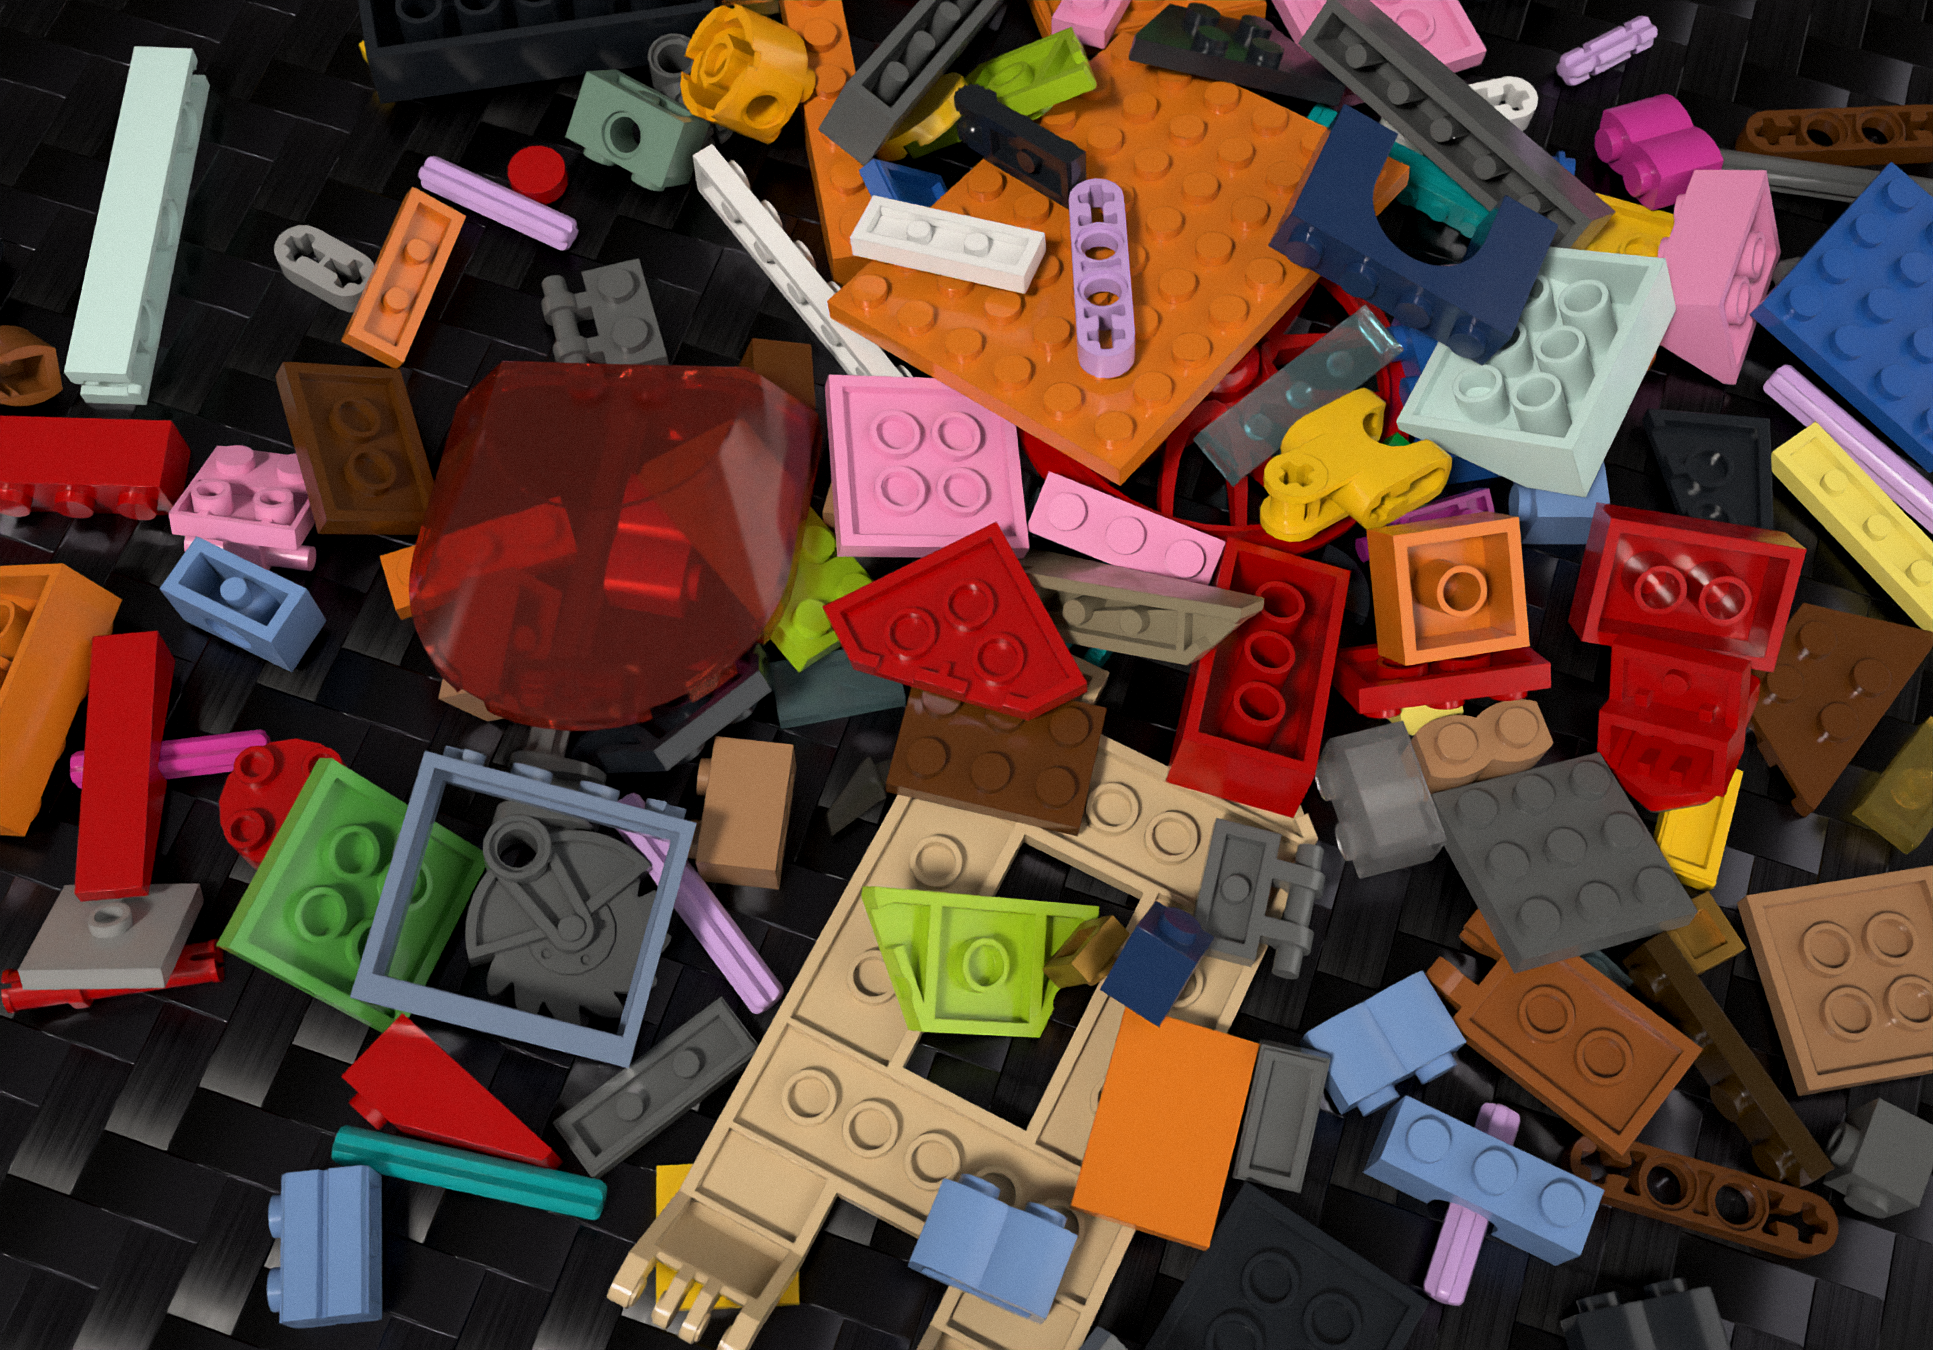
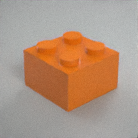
M1486 511L1366 529L1378 655L1407 666L1530 646L1519 517Z

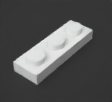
M875 195L871 198L850 236L852 253L855 256L1022 294L1026 293L1046 252L1044 232Z

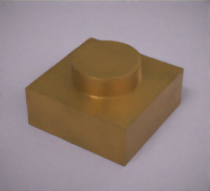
M1709 891L1691 900L1698 913L1688 926L1666 931L1697 976L1746 949Z
M1113 915L1082 922L1045 964L1042 970L1059 989L1086 983L1089 986H1093L1109 974L1118 958L1115 952L1130 936V933Z

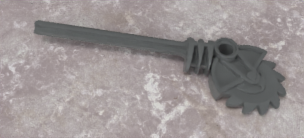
M626 415L625 419L615 417L553 645L540 711L535 713L527 746L523 751L513 752L508 762L510 771L513 763L525 764L553 773L552 785L578 791L580 781H588L605 786L607 779L606 774L599 768L584 762L565 758L606 600L604 591L612 549L619 533L626 493L632 477L637 478L650 430L649 425L638 423V417ZM510 800L498 804L492 825L483 842L486 874L473 894L468 909L465 930L466 949L470 967L492 962L487 976L488 994L491 997L498 996L511 985H514L517 1009L538 1014L541 1006L545 1005L553 1018L581 1025L580 1008L604 1019H621L624 1008L615 995L628 994L656 895V891H652L642 897H638L639 884L650 876L649 872L652 865L641 854L623 842L593 832V826L585 820ZM515 844L527 845L536 852L534 860L521 868L505 865L499 858L504 850ZM667 933L661 953L665 951L671 942V935ZM655 976L651 988L655 987L657 984V978Z

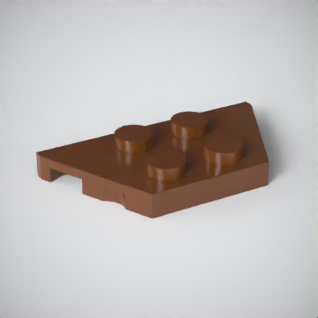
M1803 603L1787 621L1774 672L1751 669V675L1757 676L1761 684L1759 700L1747 726L1754 732L1757 738V747L1769 767L1779 766L1797 796L1791 803L1795 810L1804 818L1817 808L1933 647V632Z

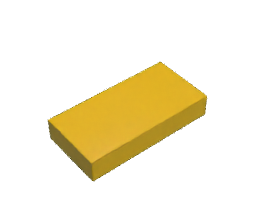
M1735 770L1724 797L1715 796L1710 802L1701 806L1659 812L1653 839L1681 884L1704 892L1710 891L1715 887L1743 771Z

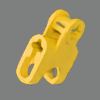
M1360 388L1308 413L1288 429L1281 443V454L1272 458L1264 469V488L1269 493V496L1264 499L1260 507V525L1272 537L1287 542H1298L1312 538L1319 531L1349 515L1365 529L1383 527L1441 494L1452 468V457L1435 442L1428 439L1406 446H1388L1379 443L1386 402L1370 389Z

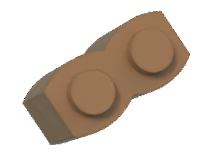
M1526 699L1502 701L1488 707L1477 717L1451 715L1427 723L1415 733L1398 759L1413 801L1426 803L1430 794L1532 769L1553 745V740L1536 701Z

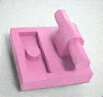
M218 445L169 512L172 534L185 536V552L197 536L266 570H270L272 566L312 571L315 566V547L301 545L315 524L296 453L286 455L256 451L242 445L227 447Z

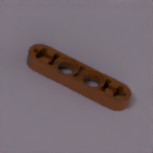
M1933 105L1761 111L1749 117L1736 140V151L1839 166L1887 165L1890 162L1894 164L1933 162ZM1870 127L1881 131L1885 135L1887 143L1875 144L1869 141L1863 135L1862 128ZM1815 129L1825 132L1831 137L1833 145L1826 147L1814 143L1809 138L1807 130Z
M1583 1135L1573 1141L1564 1150L1561 1157L1562 1170L1604 1189L1600 1200L1602 1204L1787 1258L1804 1259L1826 1252L1835 1243L1839 1232L1838 1219L1833 1208L1824 1198L1812 1192L1633 1141L1623 1156L1616 1160ZM1597 1150L1600 1152V1163L1607 1167L1622 1170L1632 1165L1631 1158L1636 1163L1631 1169L1628 1178L1616 1174H1607L1594 1182L1591 1180V1169L1581 1164V1158ZM1653 1167H1664L1672 1171L1677 1177L1681 1193L1674 1205L1662 1204L1656 1201L1650 1194L1647 1187V1176ZM1627 1183H1628V1193L1624 1192V1188H1625V1186L1627 1185ZM1722 1186H1729L1739 1190L1748 1203L1749 1213L1747 1219L1741 1225L1725 1221L1717 1211L1715 1197L1717 1191ZM1803 1210V1222L1814 1226V1234L1801 1238L1799 1241L1798 1229L1792 1225L1778 1221L1767 1225L1764 1224L1769 1213L1780 1217H1787Z

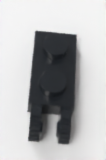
M972 83L964 85L962 88L959 87V90L955 91L954 105L956 112L959 111L960 115H965V117H961L962 119L958 121L957 125L959 140H962L963 144L967 143L969 148L983 155L984 160L1069 210L1071 190L1077 184L1087 180L1085 151L1078 148L1073 142L1064 140L1038 125L1028 116L1021 115L998 102L997 93L989 88L984 89V86L973 85Z

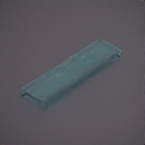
M1364 305L1201 430L1193 440L1234 487L1281 450L1280 447L1285 434L1297 420L1357 390L1395 360L1404 349L1371 310Z

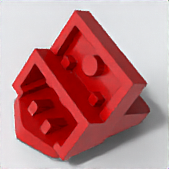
M1621 632L1614 640L1611 653L1609 699L1599 710L1597 753L1600 752L1620 786L1647 810L1657 813L1707 804L1715 796L1724 797L1726 795L1729 783L1744 751L1746 728L1760 695L1761 681L1757 676L1751 675L1752 660L1627 632Z

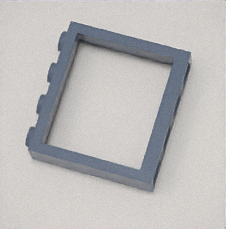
M446 745L443 755L425 751L350 998L629 1068L697 823L684 820L686 809L668 805L664 801L648 798L644 809L619 803L620 791L601 784L580 781L578 791L552 785L553 773L537 767L513 763L511 773L484 767L486 755L464 748L462 750ZM446 784L670 843L617 1034L388 976Z

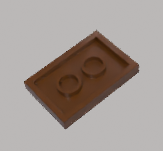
M283 362L275 378L318 534L437 535L446 520L401 370L394 368Z
M911 687L886 781V792L1078 836L1107 708L1070 700L1027 721Z

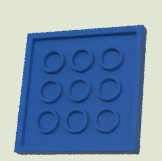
M1890 162L1750 315L1927 472L1931 473L1933 471V197L1894 163Z

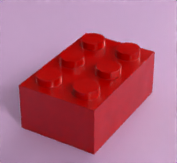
M1596 502L1568 622L1583 642L1612 646V643L1621 632H1627L1752 660L1751 669L1774 672L1807 549L1786 532Z

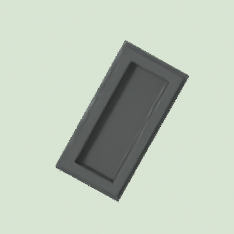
M1260 1038V1045L1232 1163V1178L1301 1193L1330 1057L1328 1053Z

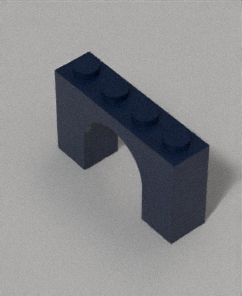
M1344 104L1321 136L1268 246L1284 254L1294 264L1309 268L1341 286L1346 293L1362 298L1391 314L1401 324L1410 328H1416L1448 346L1458 356L1471 359L1483 366L1512 337L1558 228V224L1505 195L1477 226L1461 263L1450 266H1437L1423 263L1408 256L1398 249L1385 235L1377 221L1373 206V191L1377 178L1398 133Z

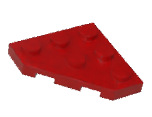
M997 521L822 606L825 616L853 670L1027 721L1087 692V682Z

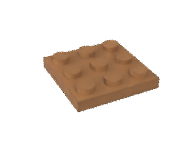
M1933 865L1746 895L1737 902L1798 1096L1933 1073Z

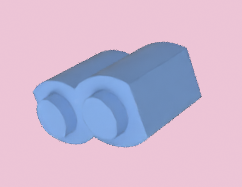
M1422 970L1308 1031L1299 1043L1302 1048L1328 1053L1330 1063L1325 1088L1339 1112L1343 1114L1358 1106L1365 1117L1400 1097L1394 1088L1396 1084L1416 1075L1421 1084L1424 1085L1457 1066L1458 1064L1452 1054L1459 1050L1466 1043V1040Z
M961 1174L958 1183L943 1178L908 1267L941 1283L975 1295L1015 1315L1042 1324L1047 1318L1078 1235L1064 1228L1067 1218L1051 1208L1033 1202H1027L1024 1211L1010 1207L997 1200L1001 1192L998 1187L969 1174Z

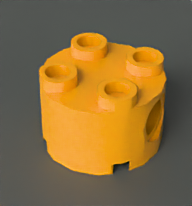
M733 4L735 8L731 9L721 5L714 8L700 22L689 41L684 57L694 61L691 67V75L681 71L680 87L683 103L690 113L696 117L760 142L772 143L777 139L781 128L788 122L798 104L808 100L815 87L816 76L815 72L807 67L808 57L805 43L795 30L748 8Z

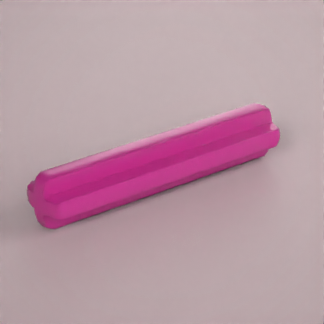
M258 729L162 741L158 769L165 779L232 772L235 759L243 750L251 746H264L271 742L270 737L265 731ZM84 750L77 751L70 758L72 782L76 783L78 788L81 789Z

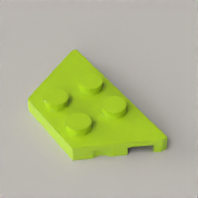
M1072 27L979 64L965 78L968 85L970 83L973 85L978 84L979 86H984V89L989 88L996 92L998 102L1021 115L1028 116L1032 120L1044 115L1053 105L1094 90L1097 86L1083 45ZM960 117L952 127L928 145L924 144L920 147L917 141L906 145L905 147L912 158L921 157L962 141L959 140L957 133L958 121L962 118Z
M862 886L861 892L862 901L907 1028L910 1031L1040 1038L1053 1012L1055 995L1060 990L1042 969L1082 922L1097 919L1099 916V906L878 886Z

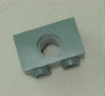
M616 69L587 71L565 137L585 147L583 153L591 160L608 166L619 165L632 172L631 179L638 185L654 191H664L665 187L689 183L694 169L693 155L701 150L710 122L692 115L683 104ZM634 122L638 125L641 133L639 145L635 142L632 134Z

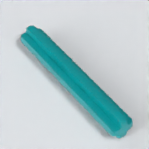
M349 1125L342 1126L339 1129L331 1154L332 1160L341 1166H370L378 1173L590 1220L600 1217L607 1196V1186L599 1179Z

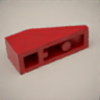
M403 1013L341 1076L358 1092L348 1103L377 1130H380L390 1121L408 1136L483 1155L556 1170L563 1163L546 1143Z

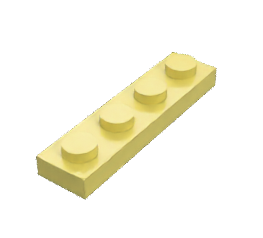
M1816 421L1771 453L1772 473L1922 630L1933 632V542Z

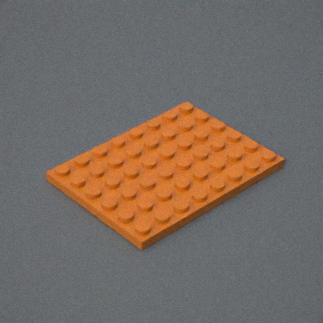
M1126 32L1120 33L1089 62L1097 82L1094 90L1053 105L1048 112L1033 121L1064 140L1073 142L1078 148L1085 151L1087 180L1094 178L1107 179L1116 183L1123 192L1135 325L1134 364L1127 372L1117 377L1099 378L1088 374L1080 366L1077 352L1069 210L984 160V158L930 208L1044 232L1046 252L1025 294L872 260L827 301L831 319L1119 486L1129 478L1321 276L1309 268L1294 264L1284 254L1269 247L1268 244L1321 136L1327 129V127L1236 84L1130 61L1128 55L1134 36ZM1387 157L1374 187L1373 206L1376 217L1408 185L1410 166L1391 157ZM1101 207L1091 208L1092 223L1103 222ZM1098 246L1087 250L1084 254L1091 259L1103 260L1113 256L1115 252L1110 248ZM1103 291L1094 293L1087 298L1090 303L1097 306L1111 305L1119 299L1117 295ZM1111 329L1099 330L1101 349L1113 348Z

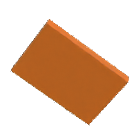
M1125 1006L1069 1209L1203 1251L1209 1249L1260 1044L1166 1016L1161 1025L1157 1027Z

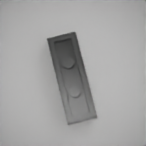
M721 996L631 1063L629 1068L623 1069L552 1123L590 1176L594 1179H600L746 1068L759 1045Z

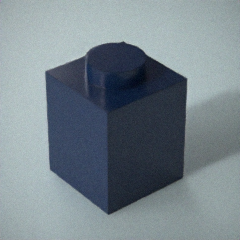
M1155 901L1135 927L1099 990L1159 1027L1178 1000L1215 937L1201 929L1199 922L1189 913L1175 907L1167 908L1158 901Z

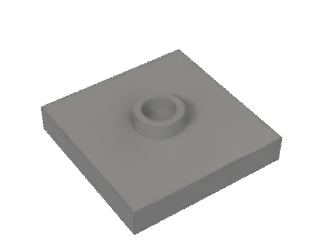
M200 883L150 884L149 896L81 902L74 894L75 885H65L18 969L23 990L165 988L204 903Z

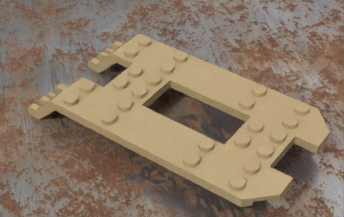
M1072 655L1087 682V692L1072 700L1095 705L1108 681L1110 672ZM1102 734L1078 836L897 795L680 1189L631 1249L609 1289L607 1298L626 1309L630 1306L633 1307L646 1286V1279L649 1273L660 1262L678 1273L672 1280L668 1290H665L657 1301L651 1314V1318H653L652 1323L665 1330L668 1329L687 1294L697 1282L704 1287L690 1309L678 1337L690 1344H693L694 1341L698 1342L711 1319L710 1313L721 1296L743 1308L739 1312L733 1326L730 1325L726 1330L717 1350H749L758 1332L795 1278L837 1197L919 1239L943 1178L958 1183L961 1174H969L998 1187L1001 1192L997 1200L1010 1207L1024 1211L1027 1202H1033L1059 1212L1067 1218L1064 1228L1078 1235L1047 1318L1042 1324L1015 1315L975 1295L949 1286L916 1350H1079L1136 1230L1069 1209L1125 1006L1099 990L1106 977L1101 980L1025 1131L905 1069L924 1032L910 1031L907 1028L861 898L862 886L995 897L1024 842L1140 899L1126 927L1131 936L1137 924L1155 901H1158L1167 908L1175 907L1193 916L1212 827L1216 818L1282 834L1277 859L1294 863L1299 844L1315 845L1318 840L1309 815L1303 813L1301 805L1294 818H1290L1167 783L1165 780L1168 766ZM1271 886L1265 916L1280 920L1285 910L1288 893L1283 889ZM1130 936L1125 940V942H1124V943L1119 947V949L1115 952V954H1116L1118 957H1119L1120 953L1122 952V950H1123L1124 946L1126 945V943H1127L1128 939L1130 938ZM1259 943L1256 959L1252 967L1203 956L1167 1016L1227 1034L1268 945Z

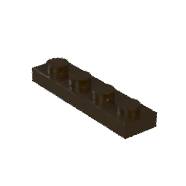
M1666 931L1645 942L1622 960L1629 970V981L1636 994L1647 1004L1653 1005L1662 1019L1703 1048L1693 1063L1709 1084L1710 1096L1714 1105L1726 1119L1735 1122L1752 1146V1156L1756 1165L1768 1179L1800 1188L1816 1181L1834 1169L1832 1163Z

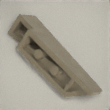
M1030 547L1025 557L1018 559L1063 641L1081 646L1189 665L1202 659L1245 620L1255 616L1264 607L1263 597Z

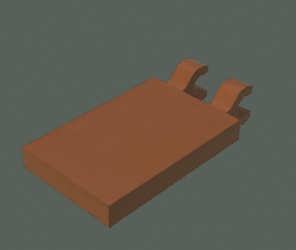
M1478 908L1464 925V930L1459 935V938L1475 951L1489 956L1498 962L1478 986L1463 975L1453 964L1439 956L1425 973L1427 979L1443 1005L1457 1011L1452 1019L1470 1047L1618 1160L1636 1139L1702 1052L1703 1048L1579 956L1514 974Z

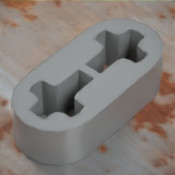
M297 225L285 230L279 235L274 246V254L288 280L338 309L354 312L374 268L370 258L318 228L309 225ZM314 250L319 263L305 256L295 260L294 256L297 253L308 255ZM337 274L350 281H355L361 276L363 282L359 285L350 282L343 288Z

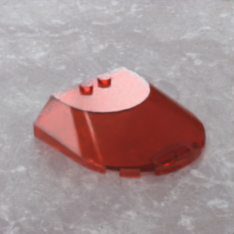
M502 361L457 405L413 553L409 576L410 609L416 631L430 661L442 678L454 690L459 692L461 689H464L469 694L482 700L488 712L516 723L554 730H600L636 724L653 719L650 711L652 707L667 703L685 694H688L693 703L714 691L738 673L735 662L756 641L763 645L767 643L782 620L790 602L796 580L822 444L818 413L748 367Z

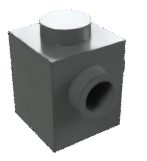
M1881 1098L1851 1110L1847 1121L1840 1123L1835 1128L1827 1143L1825 1155L1831 1161L1834 1169L1826 1174L1823 1184L1845 1194V1203L1853 1209L1876 1218L1890 1217L1919 1207L1933 1169V1125Z

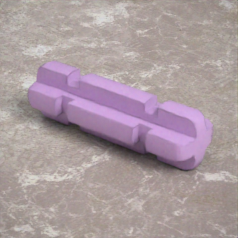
M1638 16L1624 23L1625 27H1616L1583 44V48L1578 47L1563 54L1560 57V63L1556 66L1557 74L1563 78L1566 85L1575 86L1589 79V74L1597 75L1630 58V53L1637 54L1651 47L1654 43V38L1658 35L1657 27L1651 24L1647 16Z

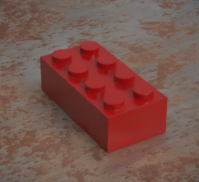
M1227 537L1209 586L1263 597L1264 607L1255 616L1245 620L1202 659L1192 663L1165 782L1294 818L1316 773L1350 570Z

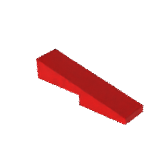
M158 631L92 636L74 894L81 902L149 896L167 785L166 779L158 769L176 661Z

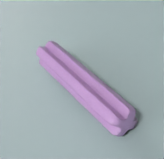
M437 156L428 157L424 166L420 167L418 177L421 179L423 188L558 250H568L577 238L579 230L574 218Z
M1484 1103L1479 1109L1474 1128L1513 1146L1521 1122L1520 1116L1507 1106ZM1449 1202L1423 1283L1425 1294L1438 1302L1453 1306H1460L1464 1302L1489 1224L1488 1219L1465 1207Z

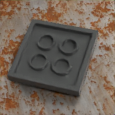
M1600 752L1430 794L1424 806L1428 818L1514 974L1659 934L1664 931L1688 926L1698 913L1695 905Z

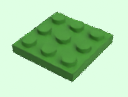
M319 758L216 946L381 1033L402 1013L409 1018L411 1013L350 998L408 805L334 759ZM436 822L433 825L388 975L421 985H426L485 868L482 850Z

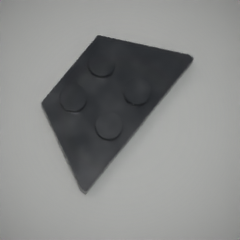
M1189 3L1188 7L1174 4L1166 6L1135 34L1128 55L1130 61L1336 107L1339 106L1346 85L1328 69L1274 28L1269 21L1254 15H1243L1241 20L1222 16L1215 8L1202 3Z
M746 612L567 747L565 758L590 764L599 768L604 773L668 771L674 765L684 764L692 760L703 750L705 742L726 725L736 724L747 718L755 710L757 702L772 691L770 638L752 616Z

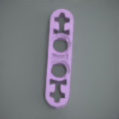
M1094 178L1077 184L1069 195L1077 352L1080 366L1088 374L1099 378H1112L1127 372L1134 364L1135 325L1123 192L1116 183L1107 179ZM1091 208H1102L1103 222L1092 223ZM1098 246L1110 248L1115 252L1113 256L1103 260L1091 259L1084 253ZM1102 291L1113 293L1119 297L1115 303L1107 306H1097L1087 300L1092 294ZM1111 329L1113 348L1101 349L1099 330Z

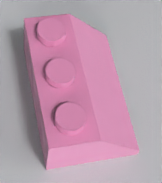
M1694 170L1686 194H1679L1676 199L1674 226L1670 237H1664L1658 249L1657 258H1666L1676 305V311L1659 345L1723 384L1736 385L1757 323L1750 313L1766 297L1772 280L1773 270L1776 268L1781 254L1767 170Z

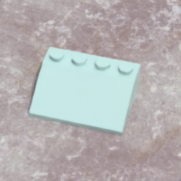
M1549 247L1512 337L1483 366L1471 359L1458 356L1448 346L1438 341L1396 421L1398 429L1421 440H1431L1443 450L1522 486L1586 498L1676 311L1666 258Z

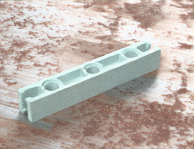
M134 46L64 373L71 382L85 384L81 387L80 395L86 403L147 405L210 88L205 75H192L198 61L192 48Z

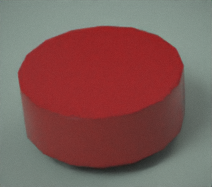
M545 146L527 147L516 153L508 165V178L512 190L543 205L556 201L564 194L568 186V174L561 155L552 148Z

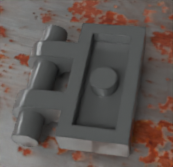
M639 258L581 272L586 292L573 294L568 292L565 279L560 275H551L542 281L545 297L541 301L544 319L547 324L553 326L557 340L553 346V353L557 366L565 370L569 386L582 387L590 383L592 377L589 367L603 363L607 364L611 383L669 369L667 354ZM594 319L599 336L590 338L580 336L577 323Z
M1216 818L1212 827L1193 917L1199 922L1201 929L1215 937L1204 956L1252 967L1256 959L1258 945L1262 943L1270 945L1276 950L1272 968L1273 974L1287 979L1299 978L1302 958L1311 953L1314 932L1309 929L1314 899L1322 897L1326 876L1320 872L1324 850L1319 846L1303 843L1298 845L1294 863L1278 860L1277 855L1282 834ZM1271 886L1283 889L1288 893L1283 920L1265 916Z

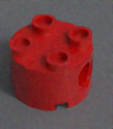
M295 738L270 742L264 746H251L243 750L236 757L233 765L234 770L228 775L219 799L220 825L229 844L256 870H258L318 759L332 758L347 767L339 754L333 749L325 747L321 743Z

